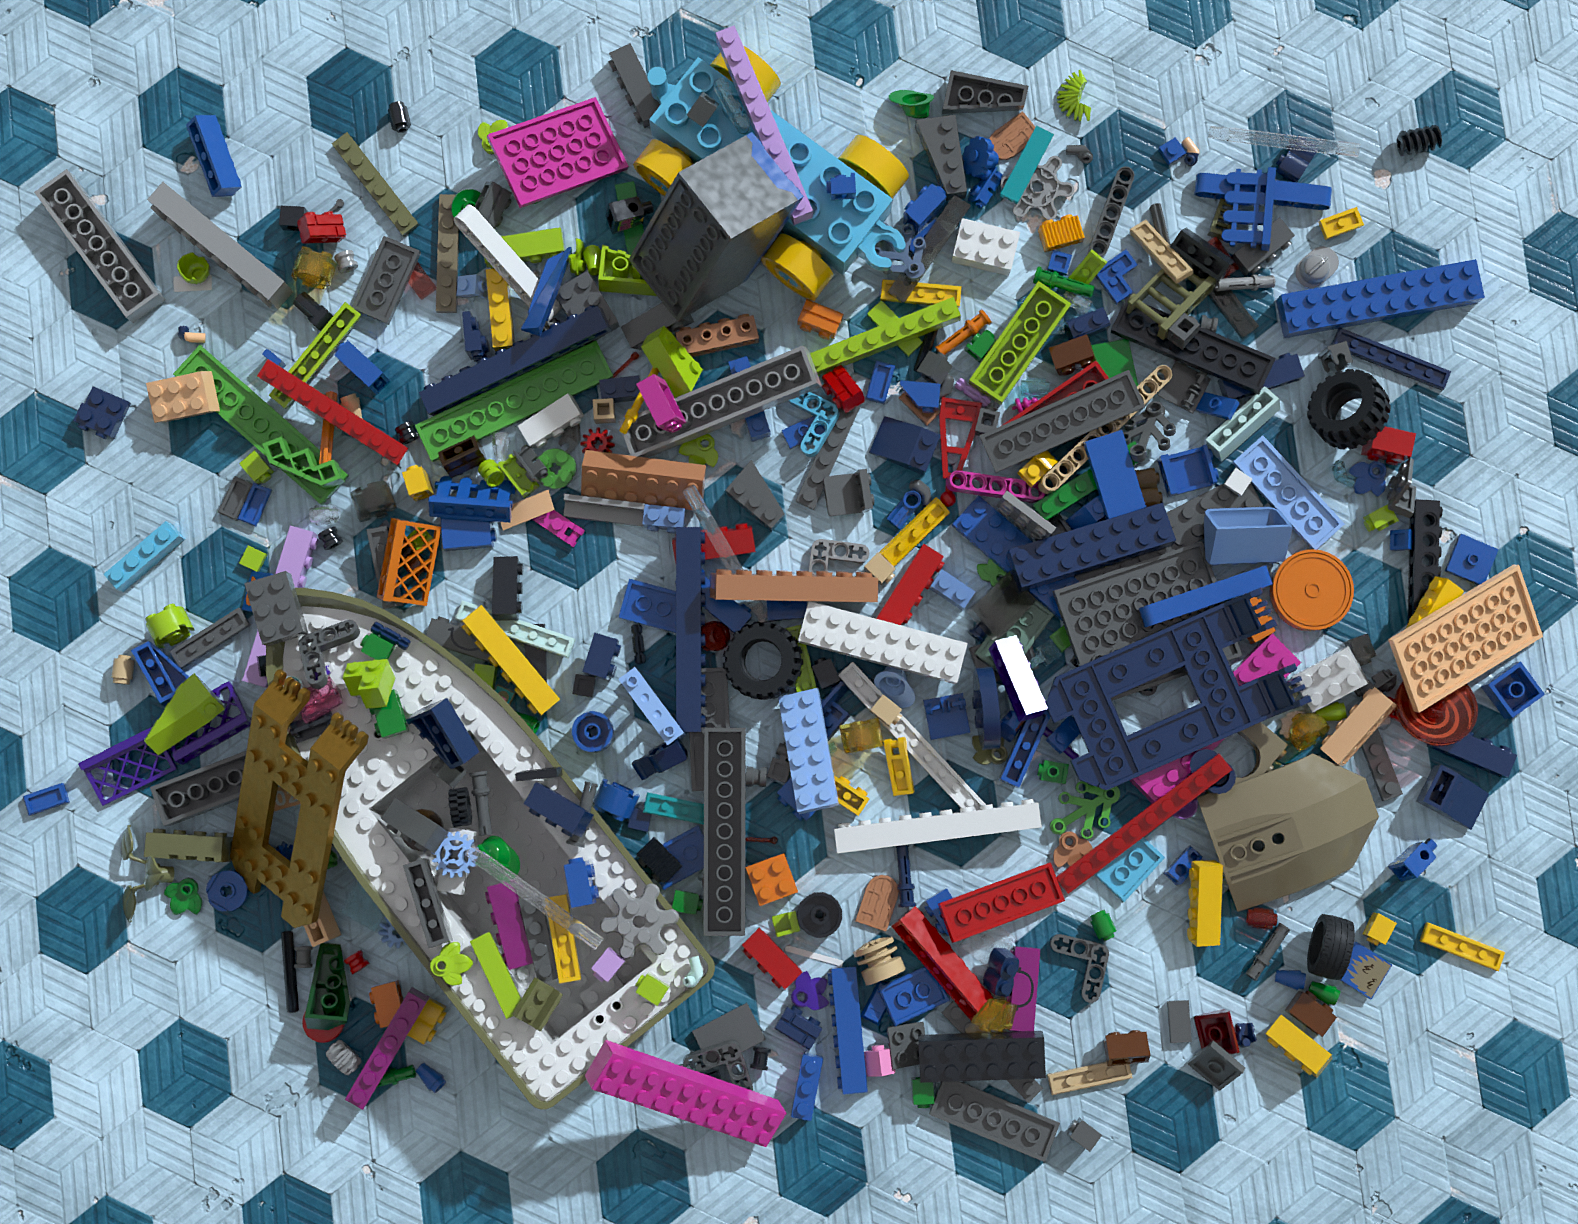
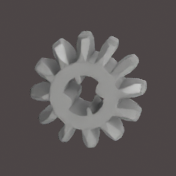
M342 1040L333 1043L326 1052L328 1060L345 1075H350L361 1063L359 1055Z

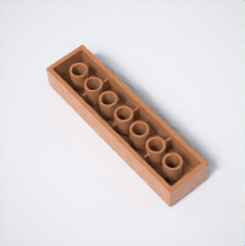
M716 569V573H710V598L716 600L878 602V578L872 577V573L856 572V576H852V573L836 571V575H832L833 572L816 571V575H812V572L796 571V574H792V571L776 570V574H772V571L756 570V574H752V571L737 569L736 573H731V570Z

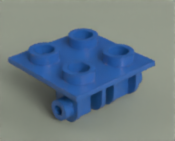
M963 693L923 700L931 740L971 733Z

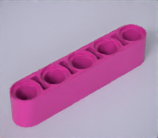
M954 471L946 479V487L953 492L1002 498L1005 492L1008 491L1020 501L1035 503L1045 496L1038 488L1039 482L1030 487L1021 479L966 471ZM953 477L960 479V486L953 484ZM972 480L979 481V489L973 487ZM992 482L999 485V491L993 490ZM1012 485L1019 488V494L1012 492ZM1031 488L1038 490V497L1031 494Z

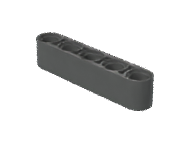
M1121 167L1114 177L1088 253L1094 247H1099L1103 253L1098 255L1104 258L1109 249L1134 180V171L1129 167ZM1125 175L1129 181H1122L1119 176ZM1113 193H1119L1122 199H1115ZM1112 211L1116 217L1110 218L1106 212ZM1100 229H1106L1109 235L1103 236L1100 233Z

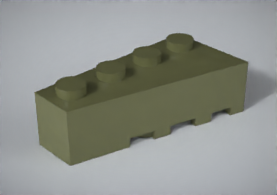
M153 829V832H146L144 857L153 856L154 858L231 862L230 852L233 837H227V833L214 832V836H206L207 832L194 831V835H186V830H174L173 834L166 833V829Z

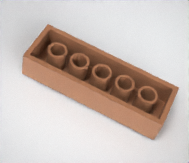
M586 450L582 462L581 496L701 511L704 498L706 465Z

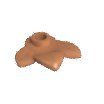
M1064 832L1059 838V846L1053 853L1055 865L1061 867L1066 862L1069 866L1092 850V845L1086 839H1080L1074 832ZM1067 838L1072 839V844L1070 846L1066 845L1065 840Z

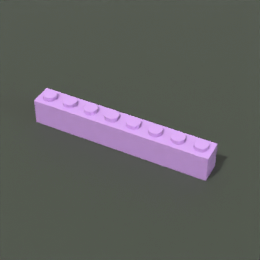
M291 525L289 527L275 574L283 571L291 573L295 588L305 587L307 581L305 574L312 565V551L317 548L319 541L317 534ZM257 631L242 681L268 688L267 677H260L256 656L266 655V646L262 645L259 632Z

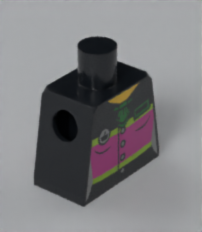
M637 196L608 203L606 219L612 234L642 224L645 215L654 212L651 201L641 203Z

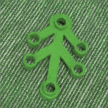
M1083 781L1075 785L1078 793L1088 792L1099 796L1089 800L1071 796L1068 792L1060 793L1058 800L1061 804L1069 803L1082 807L1063 819H1053L1049 825L1051 832L1057 835L1063 834L1066 831L1067 825L1086 814L1084 827L1081 829L1080 835L1084 839H1090L1093 836L1092 825L1096 807L1102 803V814L1098 818L1097 824L1101 828L1109 827L1111 823L1109 819L1111 805L1117 802L1120 797V791L1117 786L1109 789L1113 791L1111 798L1106 795L1108 790L1088 785ZM1080 783L1085 785L1084 791L1078 789ZM1063 794L1068 796L1067 802L1061 800ZM1102 818L1107 819V825H1101L1100 821ZM1057 822L1062 824L1061 830L1055 828ZM1085 829L1090 830V835L1088 837L1084 836L1083 831Z

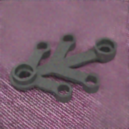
M1154 401L1149 403L1144 413L1130 418L1124 424L1125 430L1128 431L1123 432L1127 445L1131 443L1132 438L1141 435L1139 443L1130 448L1131 458L1137 463L1143 462L1147 457L1146 446L1151 435L1157 440L1158 448L1166 451L1171 445L1170 439L1164 435L1173 436L1176 433L1175 425L1170 423L1164 416L1165 408L1160 402ZM1147 420L1145 424L1137 427L1136 424ZM1156 420L1163 426L1164 435L1155 426Z

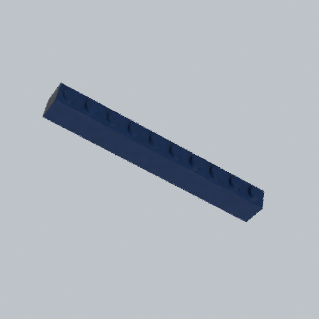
M595 305L589 306L579 315L573 314L566 318L567 321L561 324L554 323L550 325L548 330L542 332L541 336L532 334L530 339L517 341L512 344L513 347L507 350H498L494 353L495 356L489 359L488 357L482 358L477 361L476 365L472 367L466 366L460 369V373L454 376L447 375L441 379V382L425 386L424 390L419 392L428 414L432 416L440 414L612 331L603 309Z
M676 527V723L683 732H702V728L706 727V715H702V707H706V695H702V687L706 686V675L702 674V666L706 665V655L702 654V646L706 645V635L702 634V625L706 624L705 613H702V605H705L706 602L705 593H702V585H705L706 580L705 572H702V564H705V552H702V544H705V532H702L701 527Z

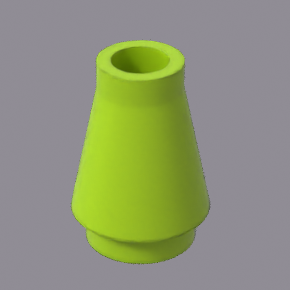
M589 245L584 249L583 257L589 274L595 276L599 274L601 250L596 245Z
M1337 701L1315 711L1318 722L1341 721L1347 718L1344 702L1339 703Z

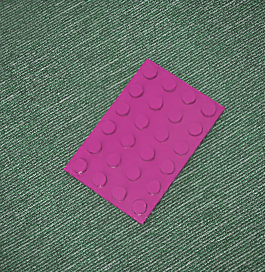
M596 97L487 135L488 142L519 208L628 170L629 167Z

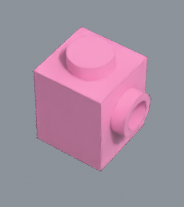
M874 1045L872 1050L864 1051L867 1077H882L896 1073L895 1069H892L890 1048H884V1045Z

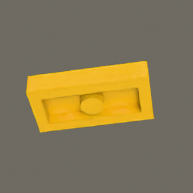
M1357 207L1321 219L1318 222L1325 240L1364 226Z

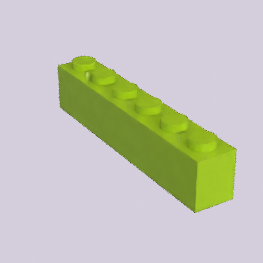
M344 302L288 372L308 383L362 317L361 314ZM275 388L269 394L273 400L285 409L293 401V399Z

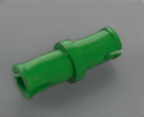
M414 1065L399 1069L391 1068L388 1072H385L376 1088L388 1084L396 1085L399 1081L416 1078Z

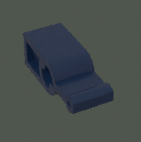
M678 737L669 745L664 742L653 748L647 755L634 760L632 766L641 780H645L655 773H662L687 760L688 751Z

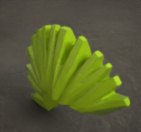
M1078 70L1079 77L1073 72V78L1069 75V79H1065L1069 85L1061 84V87L1067 91H1058L1060 96H1057V99L1061 100L1057 101V103L1060 104L1059 108H1062V112L1068 110L1066 114L1068 118L1074 112V120L1076 121L1079 118V121H1081L1085 113L1087 121H1090L1091 107L1080 103L1087 81L1082 71Z

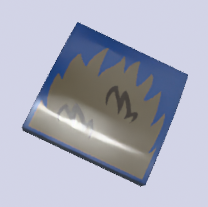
M1354 941L1349 966L1340 981L1371 1000L1392 967V964Z

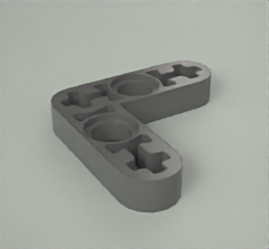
M345 620L300 638L298 646L306 680L313 689H321L328 682L322 652L351 642L359 637L360 629L355 621ZM334 634L332 640L324 641L327 635ZM309 643L312 651H309L307 648ZM318 658L316 664L308 665L311 659ZM314 672H317L318 675H319L317 681H315V680H316V676H315Z
M1053 935L1050 939V947L1053 951L1087 960L1081 987V997L1086 1002H1096L1102 990L1109 958L1108 948L1100 943L1067 935ZM1060 937L1062 942L1069 943V939H1071L1070 952H1066L1068 947L1060 946V949H1057L1054 941H1058ZM1078 942L1083 943L1085 946L1082 954H1077L1074 951V945ZM1099 947H1102L1101 950L1105 952L1104 956L1099 958V962H1103L1102 966L1091 964L1092 960H1097V955L1094 954V951L1098 950ZM1093 967H1097L1100 970V976L1097 979H1092L1089 975V971ZM1087 980L1098 983V987L1093 985V992L1096 995L1091 996V999H1088V995L1085 994V991H1089L1091 984H1087Z
M728 1040L691 1052L683 1058V1067L697 1072L726 1064L732 1084L741 1087L739 1080L743 1079L745 1087H749L747 1089L753 1091L752 1081L740 1045L734 1040ZM729 1046L736 1049L734 1050L735 1054L731 1055L730 1052H727ZM719 1049H722V1053H724V1054H723V1055H724V1058H723V1059H721V1054H720ZM709 1052H715L718 1057L716 1061L709 1062L706 1060V1055ZM700 1055H702L704 1065H701V1061L696 1062L700 1060ZM690 1059L696 1062L694 1068L687 1065ZM741 1065L744 1070L741 1074L736 1075L732 1072L733 1066Z

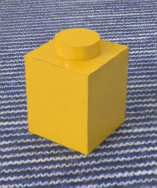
M1373 912L1362 934L1368 937L1366 941L1373 945H1386L1397 923L1379 913Z

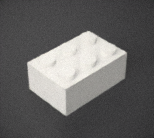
M962 218L951 262L1009 276L1020 232Z
M1349 646L1292 676V678L1302 677V681L1296 683V685L1305 684V690L1300 692L1303 696L1310 695L1312 701L1307 704L1312 713L1369 682Z

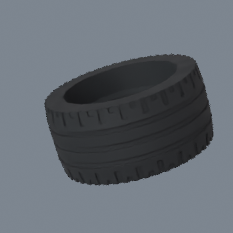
M1322 914L1319 916L1313 928L1308 947L1307 969L1309 973L1333 980L1342 979L1349 966L1353 951L1355 930L1352 921L1333 915Z

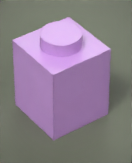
M609 947L591 968L595 971L593 975L601 982L604 980L609 982L626 960Z

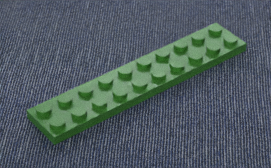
M594 341L416 424L415 427L431 461L434 462L440 459L438 452L456 443L466 440L473 435L479 441L537 414L566 394L578 395L599 385V380L614 377L597 341Z
M201 345L173 373L174 376H181L200 371H212L220 411L216 413L266 456L262 444L283 437L288 442L292 454L308 448L313 452L317 465H319L320 450ZM341 469L344 480H346L349 475ZM282 470L321 505L341 485L325 489Z

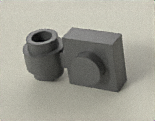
M784 742V744L779 743L776 752L777 755H780V760L772 758L767 777L786 783L790 773L789 762H786L788 753L786 742Z

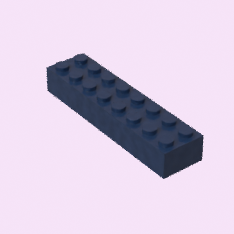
M1160 503L1009 549L1006 556L1020 593L1170 547L1175 543L1176 538L1164 504Z

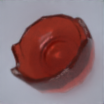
M711 621L702 625V634L706 635V645L702 646L704 650L721 651L727 647L726 644L731 636L729 628L720 621Z

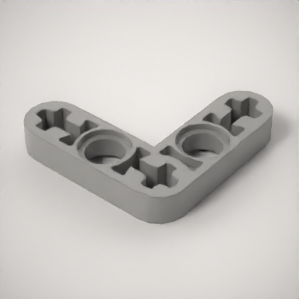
M818 539L812 544L809 572H812V575H816L812 570L813 565L816 563H821L824 571H827L828 559L863 563L869 558V549L866 545ZM820 543L826 548V551H822L821 557H825V561L821 559L813 560V556L818 557V550L815 547H818ZM837 546L845 547L846 554L839 557L835 554ZM849 547H853L852 551L858 552L859 548H862L866 556L864 555L862 559H859L857 554H852V558H848Z

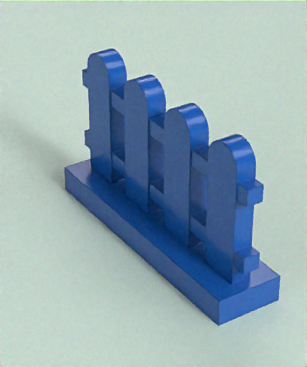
M1268 167L1267 173H1262V170L1257 169V173L1241 172V169H1236V172L1227 174V184L1235 186V189L1225 194V202L1233 205V210L1225 211L1223 220L1225 223L1232 225L1231 229H1226L1222 232L1221 238L1224 242L1230 243V247H1235V243L1251 244V248H1256V244H1261V251H1269L1276 176L1275 167ZM1240 186H1254L1255 192L1239 191ZM1261 187H1266V193L1260 192ZM1238 205L1254 206V211H1238ZM1259 206H1264V212H1259ZM1237 224L1252 225V230H1236ZM1263 225V231H1257V226Z
M443 476L439 482L435 481L437 493L430 496L428 501L430 517L511 522L513 501H510L511 494L516 492V487H512L511 481L504 480L500 486L496 487L488 486L484 479L480 481L479 485L472 484V479L468 477L462 478L460 483H452L450 476ZM451 490H458L456 497L450 496ZM471 491L478 492L476 498H470ZM491 493H498L496 500L490 499Z

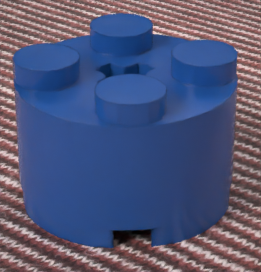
M589 711L583 713L573 723V740L579 748L586 752H602L611 745L614 739V726L610 719L600 712ZM596 727L598 734L593 735L591 738V734L588 731Z
M602 779L593 800L595 804L594 809L602 813L608 811L612 813L614 819L619 821L630 819L640 795H633L634 791L619 783L613 782L610 785L607 784V779Z

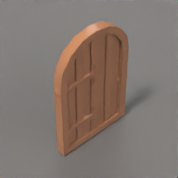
M1023 111L994 131L990 136V140L994 145L993 150L997 152L1000 160L1013 158L1024 150L1035 129V126Z
M879 875L869 881L865 888L856 922L887 931L896 901L898 900L899 891L894 879L886 875Z

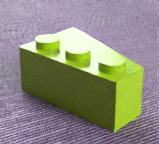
M662 326L646 337L641 348L653 368H658L673 393V397L677 398L692 391L703 369L687 352L686 348L677 341L674 335L665 326Z

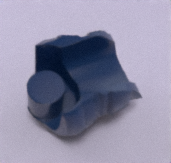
M1235 1023L1238 1046L1245 1048L1257 1041L1253 1023Z

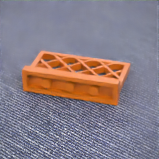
M391 518L377 598L389 602L395 601L427 606L441 531L440 526ZM406 525L413 526L417 532L409 539L405 535ZM428 529L435 530L433 538L427 542L422 534ZM420 537L424 545L415 550L410 542ZM408 545L413 553L404 559L401 551L402 548ZM428 548L430 558L423 562L419 553ZM416 556L421 564L412 570L407 562ZM405 565L410 573L401 579L397 572L401 566ZM424 568L427 575L420 582L415 573ZM412 576L417 585L408 590L403 582ZM401 584L406 593L400 597H393L394 589ZM419 587L423 591L422 601L415 600L411 595Z

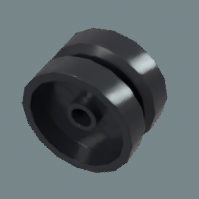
M813 892L800 902L797 910L798 922L802 930L808 935L816 938L827 937L834 934L840 927L842 909L839 902L832 895L825 892ZM818 910L824 913L822 918L816 917Z

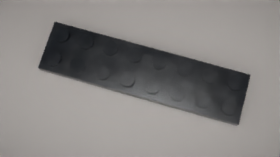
M1130 297L1126 298L1110 333L1250 392L1260 394L1275 362V357L1202 327H1199V332L1182 350L1168 340L1167 337L1164 340L1158 337L1159 324L1138 308H1135L1128 314L1126 312L1128 307L1127 301ZM1149 306L1163 318H1168L1171 315Z

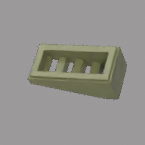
M1220 198L1207 234L1219 240H1222L1223 230L1215 228L1216 225L1225 229H1231L1232 225L1218 222V219L1223 220L1220 212L1224 213L1227 211L1222 208L1223 205L1233 208V205L1227 204L1225 199Z

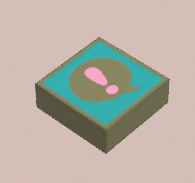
M498 684L494 689L511 705L516 695L515 692Z

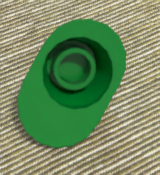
M898 90L890 93L889 100L902 105L906 116L912 118H927L929 116L930 102L934 99V95L912 90Z
M494 835L489 836L482 844L477 846L479 864L486 868L494 877L501 881H509L518 875L520 871L519 856L502 838Z

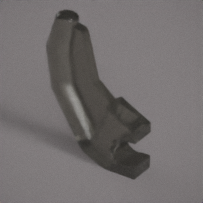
M580 423L573 427L568 426L565 428V432L558 442L560 447L563 444H569V448L565 450L568 454L572 453L581 441Z

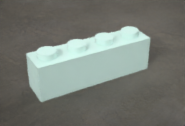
M1263 387L1259 395H1254L1234 413L1231 420H1226L1205 439L1208 449H1211L1213 455L1222 462L1280 410L1279 398L1268 388Z

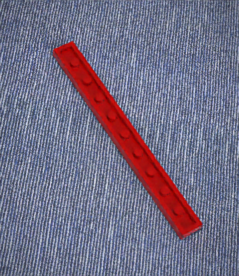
M1218 753L1057 875L1058 882L1069 894L1232 771L1231 767Z

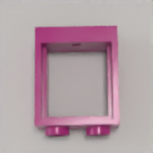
M653 374L636 384L657 427L671 433L680 430L686 421L666 381Z

